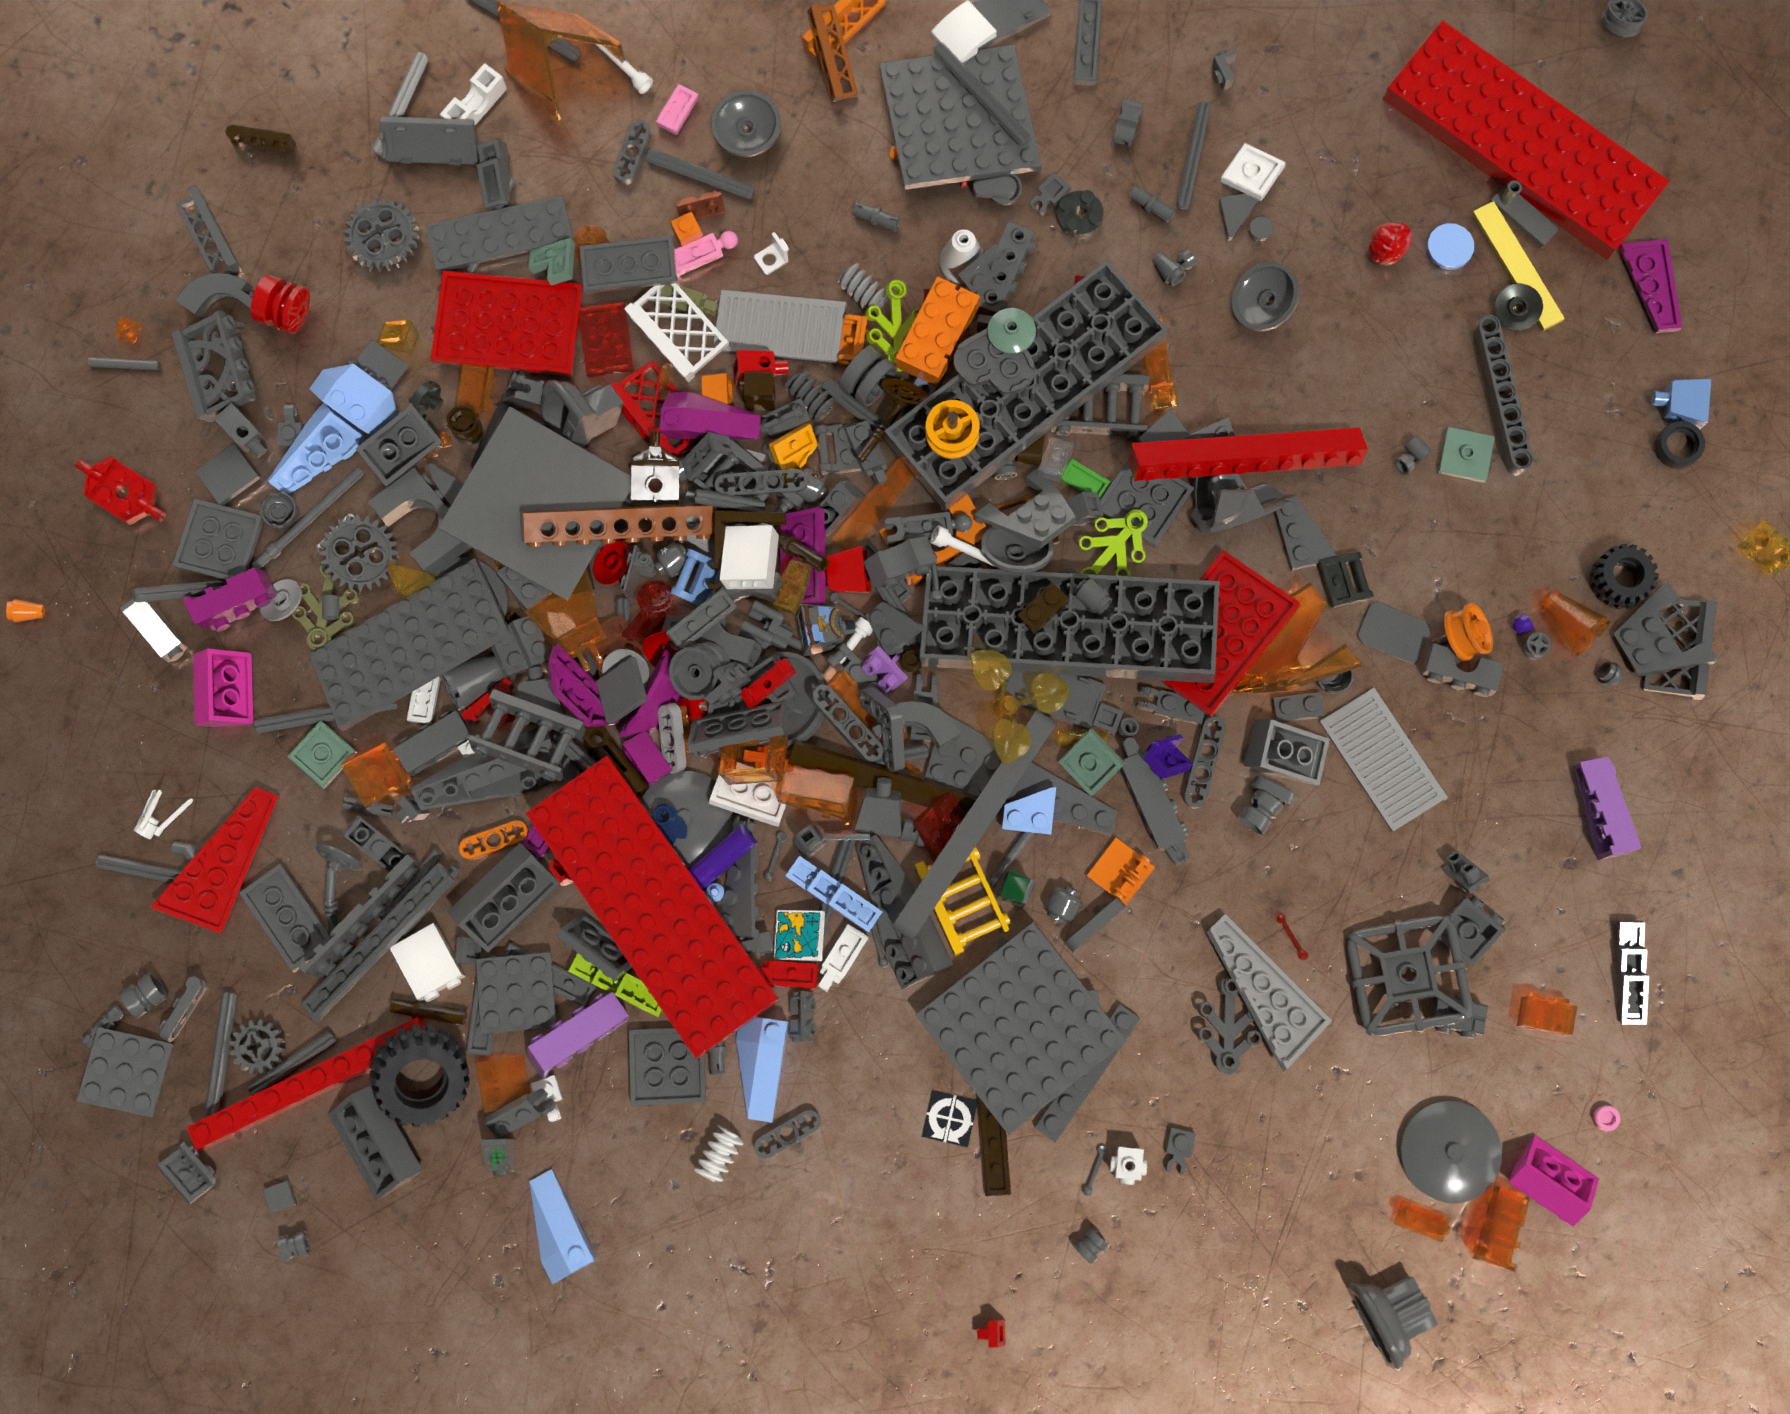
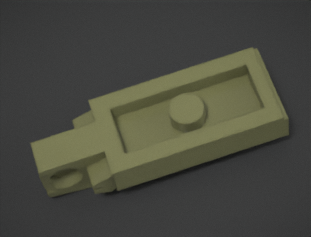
M667 284L661 289L660 297H673L674 288L671 284ZM678 285L702 313L712 316L716 315L718 310L717 303L708 300V295ZM660 301V306L672 309L673 302ZM676 302V311L688 314L689 305L686 302Z

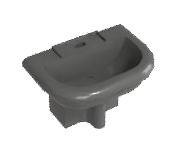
M549 380L543 387L540 413L548 429L584 448L590 439L616 426L624 402L610 384L603 388L598 384L581 393L576 386L569 382Z
M1407 1276L1382 1290L1368 1283L1357 1284L1350 1282L1347 1285V1289L1357 1307L1356 1311L1375 1347L1379 1349L1386 1365L1394 1370H1401L1404 1367V1361L1411 1354L1412 1347L1409 1340L1438 1325L1430 1309L1431 1304L1429 1300L1423 1295L1414 1277Z

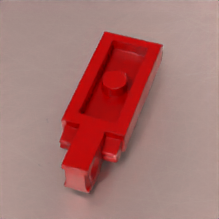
M769 960V962H763L762 967H758L770 986L817 989L818 964Z

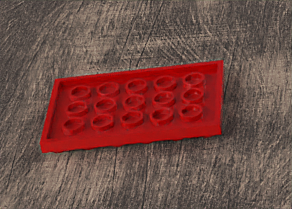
M443 271L430 357L431 362L572 376L583 297V284L561 282L551 285L549 281Z
M1224 550L1221 551L1199 579L1203 581H1219L1214 683L1159 680L1211 718L1301 607L1299 601Z

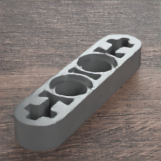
M800 469L732 473L720 475L715 481V489L718 493L734 496L801 492L807 488L809 479L806 473ZM787 474V479L789 480L795 479L796 474H799L801 478H804V482H800L799 487H796L795 483H787L788 488H784L785 479L783 475ZM778 476L780 478L779 487L775 489L769 488L767 485L769 477ZM753 477L757 482L756 487L750 491L746 490L743 485L745 479ZM736 478H739V488L741 491L737 492V487L735 486L729 487L728 491L725 492L720 487V484H724L725 479L729 483H737Z
M819 685L811 691L810 699L813 705L863 760L874 762L882 757V744L832 688L827 685ZM818 691H825L827 693V695L825 696L826 700L829 703L833 702L834 700L836 704L830 706L829 709L826 710L825 707L828 706V703L824 700L818 701ZM835 708H841L844 711L845 717L842 721H836L833 718L832 713ZM852 726H857L861 730V736L857 740L852 739L849 735V729ZM866 736L869 740L865 741V743L869 747H876L874 750L875 756L867 755L868 748L864 744L860 747L858 746V743L864 741Z
M1209 717L1201 729L1193 765L1184 792V802L1191 809L1200 808L1207 799L1225 732L1224 721L1219 717ZM1213 722L1217 723L1216 726L1220 731L1215 732L1213 740H1204V736L1209 738L1211 732L1207 725L1211 726ZM1203 745L1213 747L1214 755L1207 758L1201 754V747ZM1197 768L1206 769L1208 772L1206 780L1200 781L1195 777V770ZM1191 782L1198 786H1205V789L1200 787L1198 796L1201 797V800H1198L1196 803H1192V798L1189 797V794H1193L1196 786H1191Z

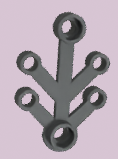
M1225 977L1218 984V990L1224 996V1023L1216 1015L1212 1003L1203 1002L1198 1006L1199 1015L1205 1017L1222 1036L1223 1048L1213 1038L1214 1032L1209 1027L1200 1028L1197 1032V1038L1199 1041L1204 1042L1215 1054L1217 1069L1223 1074H1233L1240 1066V1057L1251 1046L1260 1044L1262 1037L1258 1031H1249L1245 1034V1039L1233 1049L1234 1038L1255 1020L1247 1008L1245 1014L1234 1024L1235 995L1239 991L1232 978ZM1229 982L1234 984L1233 991L1228 989ZM1205 1005H1207L1210 1009L1208 1014H1205L1203 1012V1007ZM1204 1030H1206L1209 1033V1037L1207 1039H1204L1202 1037V1032ZM1251 1034H1254L1256 1036V1041L1254 1043L1250 1041ZM1227 1057L1231 1058L1232 1064L1230 1066H1227L1225 1063V1059Z

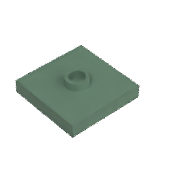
M1448 426L1438 473L1485 483L1488 477L1495 436Z
M320 720L287 757L325 789L358 752Z
M1090 729L1058 761L1091 797L1126 764L1093 729Z

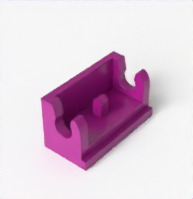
M646 731L623 743V753L649 785L648 789L672 771Z

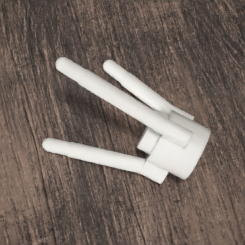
M152 790L134 831L150 840L153 835L159 837L162 831L193 802V799H188L158 826L159 821L151 815L162 791Z

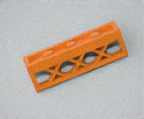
M840 0L835 4L840 28H845V34L843 35L844 43L886 4V0H876L878 3L873 7H863L864 0ZM830 11L823 16L827 27L832 22ZM851 13H861V19L858 22L847 23V17ZM810 28L802 36L803 48L820 62L818 52L814 49L816 45ZM828 33L831 48L835 50L838 45L837 38H831V34Z

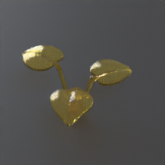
M976 651L970 654L974 679L977 684L987 691L997 690L1002 684L1000 694L997 696L998 700L993 705V711L997 717L1003 719L995 724L993 742L1001 762L1007 765L1024 755L1031 745V735L1028 728L1023 724H1016V719L1010 715L1017 712L1019 705L1035 700L1036 708L1040 712L1053 713L1062 708L1067 702L1070 689L1068 684L1058 676L1046 672L1038 674L1032 680L1031 691L1033 696L1019 701L1012 696L1004 697L1007 686L1005 679L1012 674L1009 660L1003 654L996 651Z

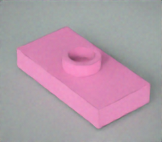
M678 84L657 118L656 125L677 135L699 99V95Z

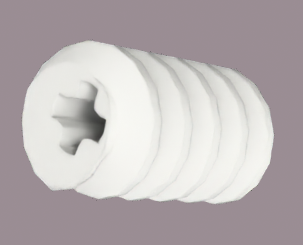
M717 1125L722 1131L721 1133L713 1132L712 1134L717 1139V1142L708 1141L707 1144L712 1148V1151H703L707 1160L699 1159L698 1162L703 1168H694L693 1171L713 1182H723L724 1177L720 1172L727 1173L729 1168L725 1163L734 1162V1159L729 1154H738L739 1151L734 1145H743L744 1142L738 1135Z

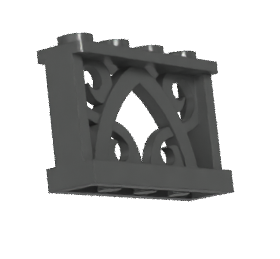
M219 310L183 330L178 329L172 333L196 417L207 422H214V418L231 403L237 408L256 400L255 386L248 372L249 365L244 359L242 343L235 329L236 322L231 315ZM218 326L221 337L218 338V337H217L218 331H215V332L212 334L211 341H210V332H211V330H212L214 327ZM203 333V340H195L196 336ZM211 350L219 353L226 359L219 381L213 376L206 375L204 368L209 363ZM200 354H201V355H204L202 361H201V358H200ZM211 381L215 385V387L213 385H210L209 388L208 382ZM235 383L238 394L229 397L225 390L235 391L233 389V384ZM220 397H222V399L225 400L217 405H214V403Z

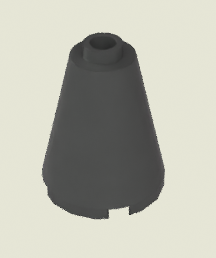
M492 655L467 660L442 674L440 679L441 681L445 680V690L454 707L458 711H462L503 680L504 676L495 656Z

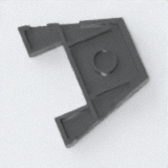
M1040 466L1026 476V484L1039 494L1009 516H1006L989 503L974 514V520L980 524L985 522L993 525L992 529L997 531L1005 530L1013 533L1015 538L1040 548L1072 526L1076 521L1075 514L1044 467Z
M1669 582L1664 583L1613 634L1614 639L1638 677L1669 672L1672 669L1684 667L1687 669L1702 664L1710 665L1717 662L1716 656L1706 641L1685 652H1681L1659 617V612L1679 602V598Z

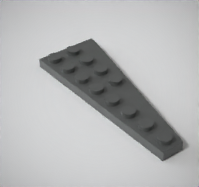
M949 716L961 733L960 737L940 750H937L934 745L924 780L979 796L1009 752V749ZM1032 762L1003 804L1005 806V804L1051 787H1056L1053 820L1108 836L1112 835L1118 811Z

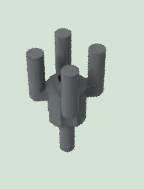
M755 600L749 617L765 624V626L761 629L744 621L738 636L755 640L764 650H768L771 645H774L785 651L787 645H790L802 651L801 641L792 636L795 629L782 623L784 615Z

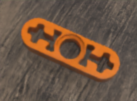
M518 820L500 825L463 839L459 845V852L468 860L485 857L522 843L529 832V828ZM516 826L524 830L520 833V838H517L515 835L507 837L510 842L506 843V837L502 833L503 830L507 834L513 833ZM492 834H499L501 837V842L496 847L488 845V838ZM482 838V843L486 848L485 851H483L482 847L474 849L473 855L465 852V849L468 848V843L474 846L481 844L479 839Z

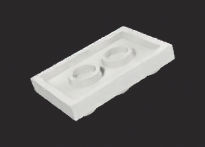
M725 758L709 804L779 827L794 781Z

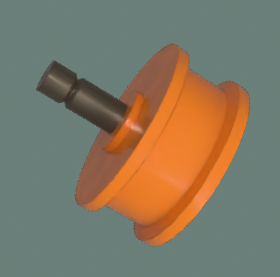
M1475 603L1466 604L1463 610L1460 611L1454 609L1447 611L1444 617L1446 635L1432 640V644L1435 643L1441 646L1450 644L1455 654L1463 661L1472 659L1474 654L1477 653L1488 654L1493 648L1490 625L1483 611Z

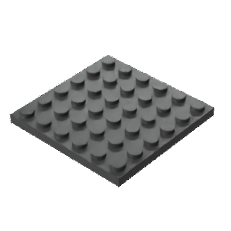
M1014 45L980 49L976 55L963 62V64L1030 135V141L1024 146H1020L937 56L879 63L904 190L1041 170L1042 165Z
M1034 922L916 1014V1017L1008 1135L1127 1042Z

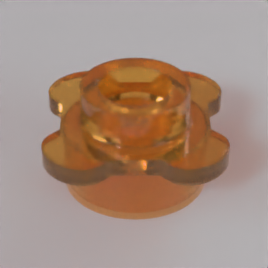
M123 317L117 323L114 335L117 339L123 338L129 343H134L137 340L136 335L138 331L142 329V325L138 321L133 322L127 317Z

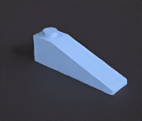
M553 1169L529 1182L541 1263L551 1283L554 1284L598 1260Z

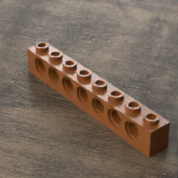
M690 504L520 512L521 540L524 543H528V547L543 546V542H552L553 546L567 545V541L576 540L578 545L592 544L591 540L601 539V543H616L615 539L625 538V542H640L639 538L649 537V541H663L664 536H672L673 540H687V535H696V539H710V534H715V511H717V507ZM694 516L696 518V525L688 529L686 520L688 517ZM666 517H671L673 524L671 528L665 530L662 527V521ZM642 518H647L649 526L646 530L641 531L638 528V523ZM618 519H623L625 521V528L620 532H616L614 523ZM599 520L601 522V529L596 533H592L590 530L591 522ZM570 521H575L577 530L572 534H568L565 529L566 524ZM546 522H551L553 525L552 532L548 535H543L541 532L542 525Z

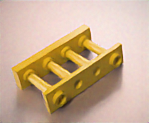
M976 846L965 861H971L976 874L949 885L933 909L955 957L964 953L963 947L973 939L1000 927L1004 935L1010 931L1008 928L1011 925L1010 919L1006 912L1001 913L978 863L977 859L981 857ZM924 861L914 866L921 882L932 867L931 865L926 866ZM981 883L986 894L985 897L951 911L950 909L946 911L943 905L946 897ZM991 905L996 919L963 934L961 932L956 933L952 925L956 923V920Z

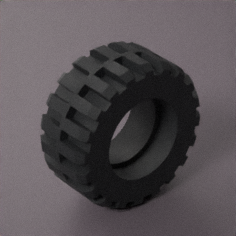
M412 1025V1030L405 1031V1028L397 1030L398 1035L395 1037L389 1035L384 1039L385 1045L377 1047L375 1050L376 1057H372L370 1063V1083L377 1106L381 1111H385V1115L389 1119L394 1120L397 1117L399 1124L407 1125V1122H410L412 1127H420L421 1123L426 1122L427 1126L435 1124L434 1120L436 1119L445 1120L449 1117V1111L455 1112L460 1107L458 1101H464L467 1095L466 1089L470 1083L469 1069L462 1047H459L458 1041L453 1036L449 1037L448 1033L442 1029L436 1032L434 1026L426 1025L425 1029H420L419 1025ZM426 1059L432 1060L443 1067V1074L439 1081L427 1090L411 1092L402 1089L396 1084L395 1079L399 1071L410 1062Z

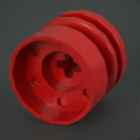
M265 275L257 284L252 297L251 318L266 326L274 325L278 330L295 334L300 330L306 319L310 306V291L307 287L298 286L296 283L287 284L284 279L273 275Z

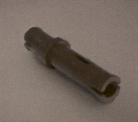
M780 530L776 531L779 535L778 547L782 548L785 554L797 557L819 572L825 571L828 568L829 559L799 543L800 541L796 537H789Z
M393 998L390 1006L391 1013L412 1016V1019L420 1017L465 1025L467 1019L466 1010L426 1004L417 999L414 1002ZM437 1012H441V1013H446V1015H439V1014H436V1013H437Z

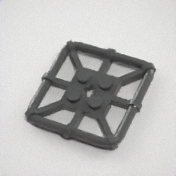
M1446 915V917L1430 916L1407 921L1399 919L1395 920V923L1362 928L1348 934L1347 950L1353 976L1351 983L1352 988L1356 991L1361 1021L1368 1035L1384 1036L1414 1030L1423 1032L1426 1028L1456 1024L1472 1017V999L1465 971L1468 968L1466 962H1463L1457 929L1452 922L1453 918ZM1439 925L1425 946L1407 949L1403 931ZM1446 930L1453 964L1433 967L1430 951ZM1397 932L1401 950L1382 953L1362 938ZM1357 945L1380 960L1383 976L1363 979ZM1410 968L1411 972H1416L1417 976L1413 977V981L1408 982L1406 978H1402V974L1406 973L1405 969ZM1452 971L1456 973L1462 1006L1438 990L1435 974ZM1385 983L1388 1000L1372 1021L1365 987ZM1436 997L1458 1013L1421 1019L1418 999ZM1411 1001L1415 1020L1379 1026L1393 1004Z

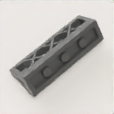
M196 185L189 188L188 191L191 197L176 204L211 273H217L216 267L219 261L225 262L229 270L223 272L224 274L234 276L242 272L203 194ZM195 204L198 211L194 217L187 215L184 209ZM199 223L206 224L208 228L205 236L196 233ZM209 242L216 243L218 247L215 255L206 252Z

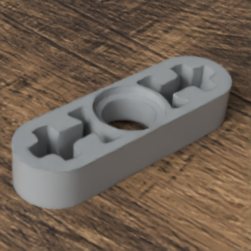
M669 703L659 708L658 720L662 756L672 769L670 774H674L686 768V752L681 710L677 704ZM670 733L673 735L674 743L671 740Z

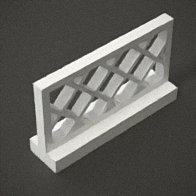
M671 284L674 288L673 297H660L661 289L665 285L653 286L634 304L630 303L624 309L689 383L695 377L694 374L728 346L729 342L677 284ZM648 300L656 301L655 313L645 312L641 306ZM660 301L673 302L672 313H659ZM676 302H686L689 305L688 314H676ZM659 317L671 318L670 330L658 327ZM675 318H687V330H674ZM691 319H702L704 322L703 331H691ZM707 326L712 332H707ZM674 334L686 335L685 347L673 344ZM690 335L703 336L702 348L689 347ZM717 336L721 343L715 348H706V337ZM689 351L702 352L701 360L693 366L688 361Z

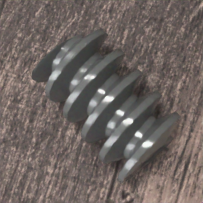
M809 370L804 373H797L787 381L784 388L790 390V395L796 396V400L802 398L806 409L809 410V416L815 417L814 420L818 423L831 412L835 398L826 400L829 392L820 393L823 387L822 384L813 386L817 379L815 377L807 379L810 375Z

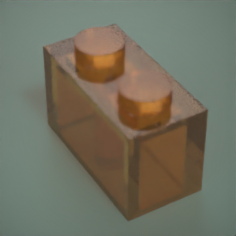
M1530 992L1529 996L1521 997L1517 1027L1565 1037L1572 1036L1577 1006L1569 1004L1570 1000L1555 997L1554 1001L1545 999L1544 994Z

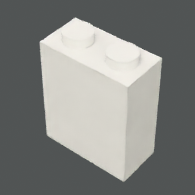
M760 523L757 526H747L745 524L726 526L720 581L726 589L773 588L779 535L772 525Z
M435 923L430 924L390 948L417 1000L432 1001L440 995L439 991L446 987L450 990L462 983L460 979L465 977L458 962H455L456 957L442 931Z

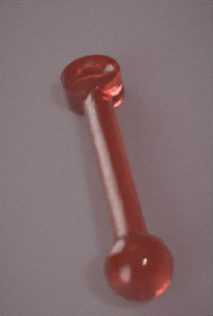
M1283 914L1278 915L1277 922L1282 924L1298 951V958L1306 960L1308 953L1302 950L1287 925L1286 916Z

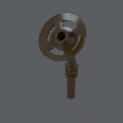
M888 378L883 380L882 389L894 398L895 404L882 424H878L874 432L870 434L871 438L856 456L859 462L863 463L878 443L881 444L885 439L884 431L893 425L904 406H907V404H920L928 398L924 390L901 379Z

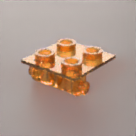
M524 1055L475 1063L484 1113L495 1112L518 1098L531 1094Z

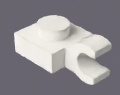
M555 1075L531 1083L533 1092L544 1088L548 1093L547 1099L552 1098L555 1102L563 1100ZM557 1104L555 1109L547 1114L549 1121L554 1122L562 1119Z

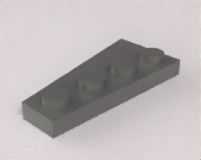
M758 844L732 865L727 873L721 916L736 937L759 938V930L755 929V919L758 918V908L755 907V894H758V884L754 880V873L758 871Z

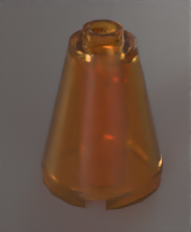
M1558 591L1547 593L1540 602L1543 604L1541 606L1542 612L1570 651L1576 656L1589 649L1594 644L1592 641L1597 636L1600 637L1610 624L1607 617Z

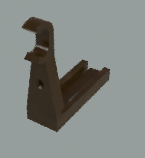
M715 511L714 563L708 566L711 569L719 570V581L717 584L710 583L707 587L712 590H718L723 587V583L720 581L726 530L724 524L758 525L766 523L769 525H787V515L778 512Z

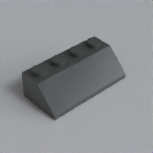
M519 843L447 912L485 951L489 952L544 900L559 883Z
M371 1085L349 1095L328 1114L376 1201L411 1181L423 1171L418 1159L407 1144V1139L398 1128L395 1119H389L385 1115V1111H381L377 1106Z

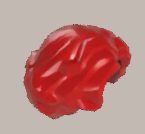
M1385 222L1377 226L1371 233V241L1368 245L1370 259L1377 265L1390 266L1400 260L1412 243L1410 227L1403 222Z

